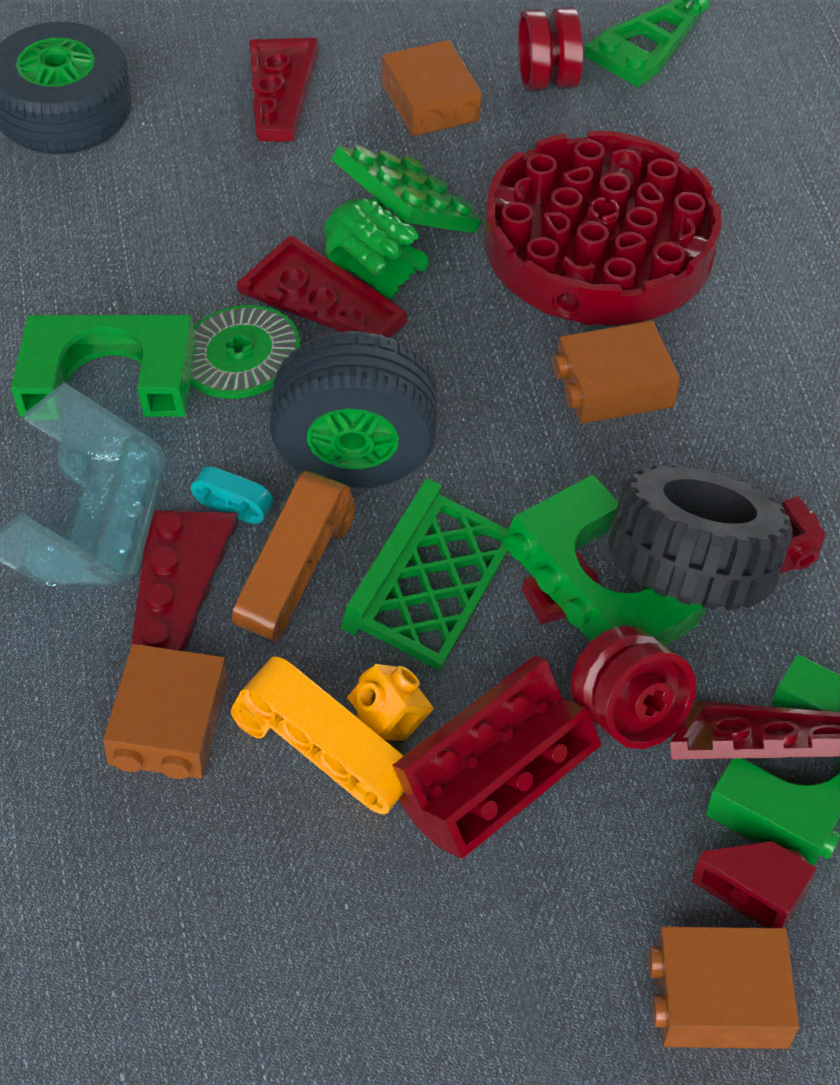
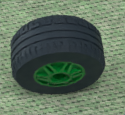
M48 22L21 29L0 43V129L3 134L20 146L36 152L49 154H69L84 151L100 145L111 138L127 120L132 100L127 60L118 44L102 31L80 23Z
M359 331L335 332L319 336L295 349L284 359L276 372L272 392L270 434L272 442L280 455L301 474L309 470L349 487L373 488L390 484L409 475L426 460L434 447L437 433V388L435 378L430 368L416 353L394 339L375 333Z

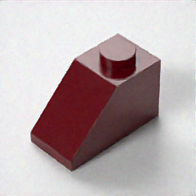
M771 841L703 851L698 858L691 882L765 928H784L808 892L817 868L808 863L800 853L792 849H785Z

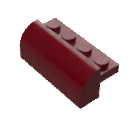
M534 655L392 765L405 792L399 798V801L412 822L437 847L463 859L601 746V742L587 707L563 699L547 660Z

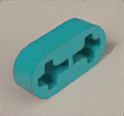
M211 466L204 467L200 471L190 488L192 495L202 505L218 512L237 513L239 520L251 524L263 522L274 504L273 496L260 484Z

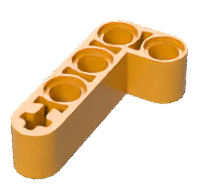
M276 656L271 657L240 691L231 708V716L235 723L249 735L255 738H262L270 729L274 730L363 805L378 814H387L404 794V790L392 766L403 755L285 659Z

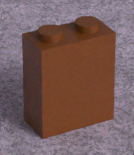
M449 40L382 54V85L412 136L480 121L481 90Z
M653 320L559 337L558 352L552 357L553 371L557 379H562L565 385L567 405L570 409H575L581 424L675 407L680 377Z
M132 644L103 738L108 765L116 766L127 772L145 770L163 773L174 779H185L187 777L203 779L227 687L225 657Z
M661 927L657 945L649 946L648 973L650 978L658 979L659 995H653L652 1023L654 1028L662 1029L663 1047L790 1048L799 1029L786 928Z

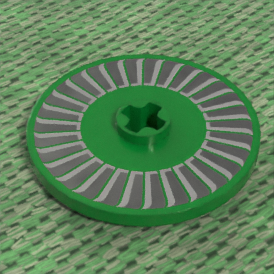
M258 305L234 306L208 315L193 326L196 350L190 385L206 395L223 399L251 397L272 389L276 372L280 368L281 363L295 349L301 346L296 326L281 312Z

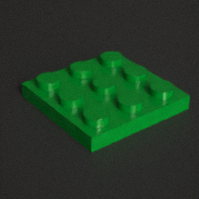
M338 146L331 159L405 223L476 234L483 221L471 211L473 206L468 201L458 196H452L446 191L448 185L437 177L428 176L422 171L424 165L410 156L404 155L403 159L386 151H380L379 154H376L361 146H356L355 149Z

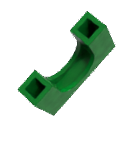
M27 315L11 384V391L19 417H61L68 381L72 374L83 364L104 356H123L141 364L137 390L144 417H185L196 350V339L191 315Z
M594 475L514 516L503 541L504 545L508 548L511 556L519 561L533 576L540 589L563 609L569 622L577 627L590 642L606 630L625 625L641 628L666 646L696 628L707 608H703L700 604L691 603V605L678 602V599L668 595L666 597L654 593L652 588L636 593L612 591L594 582L583 571L577 560L575 550L609 532L619 503Z
M797 654L777 687L771 707L840 712V675ZM840 756L835 757L839 774L833 779L817 785L792 784L777 778L742 758H733L712 791L706 816L756 843L773 841L785 849H792L800 853L813 866L816 865L820 856L830 860L840 841V832L836 831L840 823Z

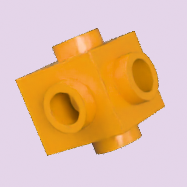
M375 664L360 676L358 685L347 696L357 711L356 717L384 740L405 742L434 710L433 706L418 688L420 685L418 678L403 666L395 667Z

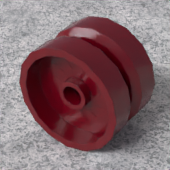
M574 7L555 8L552 10L549 20L542 9H529L521 12L518 25V57L521 79L526 91L545 90L550 80L553 81L557 89L576 88L579 86L582 73L583 48L580 21Z
M622 625L606 630L589 642L578 657L571 676V696L575 703L586 706L592 721L626 748L646 749L661 744L677 732L686 720L696 697V678L690 664L675 652L661 644L641 628Z

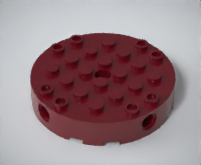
M587 131V137L568 139L566 134L563 133L536 141V147L525 153L516 152L498 169L492 179L487 195L484 244L490 265L503 284L519 298L540 309L542 312L585 325L638 323L660 317L681 307L692 299L706 283L714 263L721 229L720 203H716L712 195L713 186L706 176L697 167L690 169L679 161L680 154L664 145L635 135L611 131Z

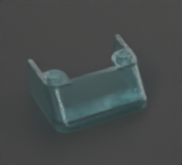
M64 382L26 412L24 417L25 421L59 441L56 451L58 468L64 476L80 485L64 538L21 513L0 529V562L41 585L118 587L132 579L138 572L166 468V456L161 446L155 440Z

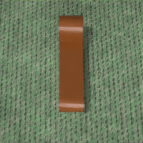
M309 470L304 471L300 475L235 604L232 614L233 625L274 642L281 638L331 536L342 539L350 529L356 508L349 486Z

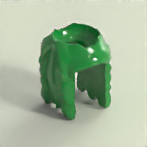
M377 198L350 199L337 207L325 221L323 232L326 240V258L343 270L358 275L364 282L375 287L377 292L388 300L394 299V295H397L399 292L398 286L409 282L410 275L416 274L415 270L424 272L429 266L428 256L409 245L419 238L417 231L409 224L402 223L398 217H393L392 213Z

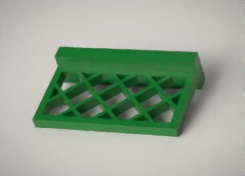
M426 478L347 604L340 629L355 637L362 630L440 671L508 553V548L503 543L508 529L440 495L442 485ZM440 512L456 519L461 529L441 532L436 520ZM488 535L502 544L498 550L481 553L475 537ZM465 539L471 555L451 558L446 542ZM437 545L442 560L422 564L417 551L418 548ZM411 561L413 566L407 567ZM491 562L487 568L485 563ZM476 565L481 580L462 585L456 568ZM447 571L453 587L432 590L426 574ZM417 576L423 593L402 596L398 581ZM392 593L393 599H388V597ZM467 594H472V596L468 600ZM457 597L462 613L443 617L437 601ZM428 603L434 620L413 624L407 607ZM398 609L404 626L389 628L375 621L379 612ZM452 626H454L453 629H452V631H451L450 634H449V631H448L447 627H452ZM438 630L443 642L439 653L421 645L417 634Z

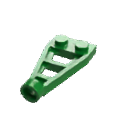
M674 0L608 28L585 45L584 57L639 88L662 70L695 25L699 16L708 10L709 0ZM666 20L677 28L672 33H669L655 24ZM641 34L658 45L649 53L629 42L628 39Z

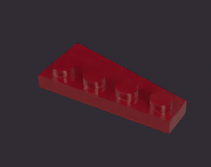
M318 38L250 39L255 130L258 141H294L320 51Z
M292 235L287 237L236 283L240 294L340 332L359 331L391 338L408 322L406 311Z
M149 510L131 646L132 644L185 651L197 623L198 611L202 602L206 601L211 590V581L217 566H221L226 554L228 540L231 535H234L238 526L237 513Z
M698 701L670 741L671 760L840 756V712Z

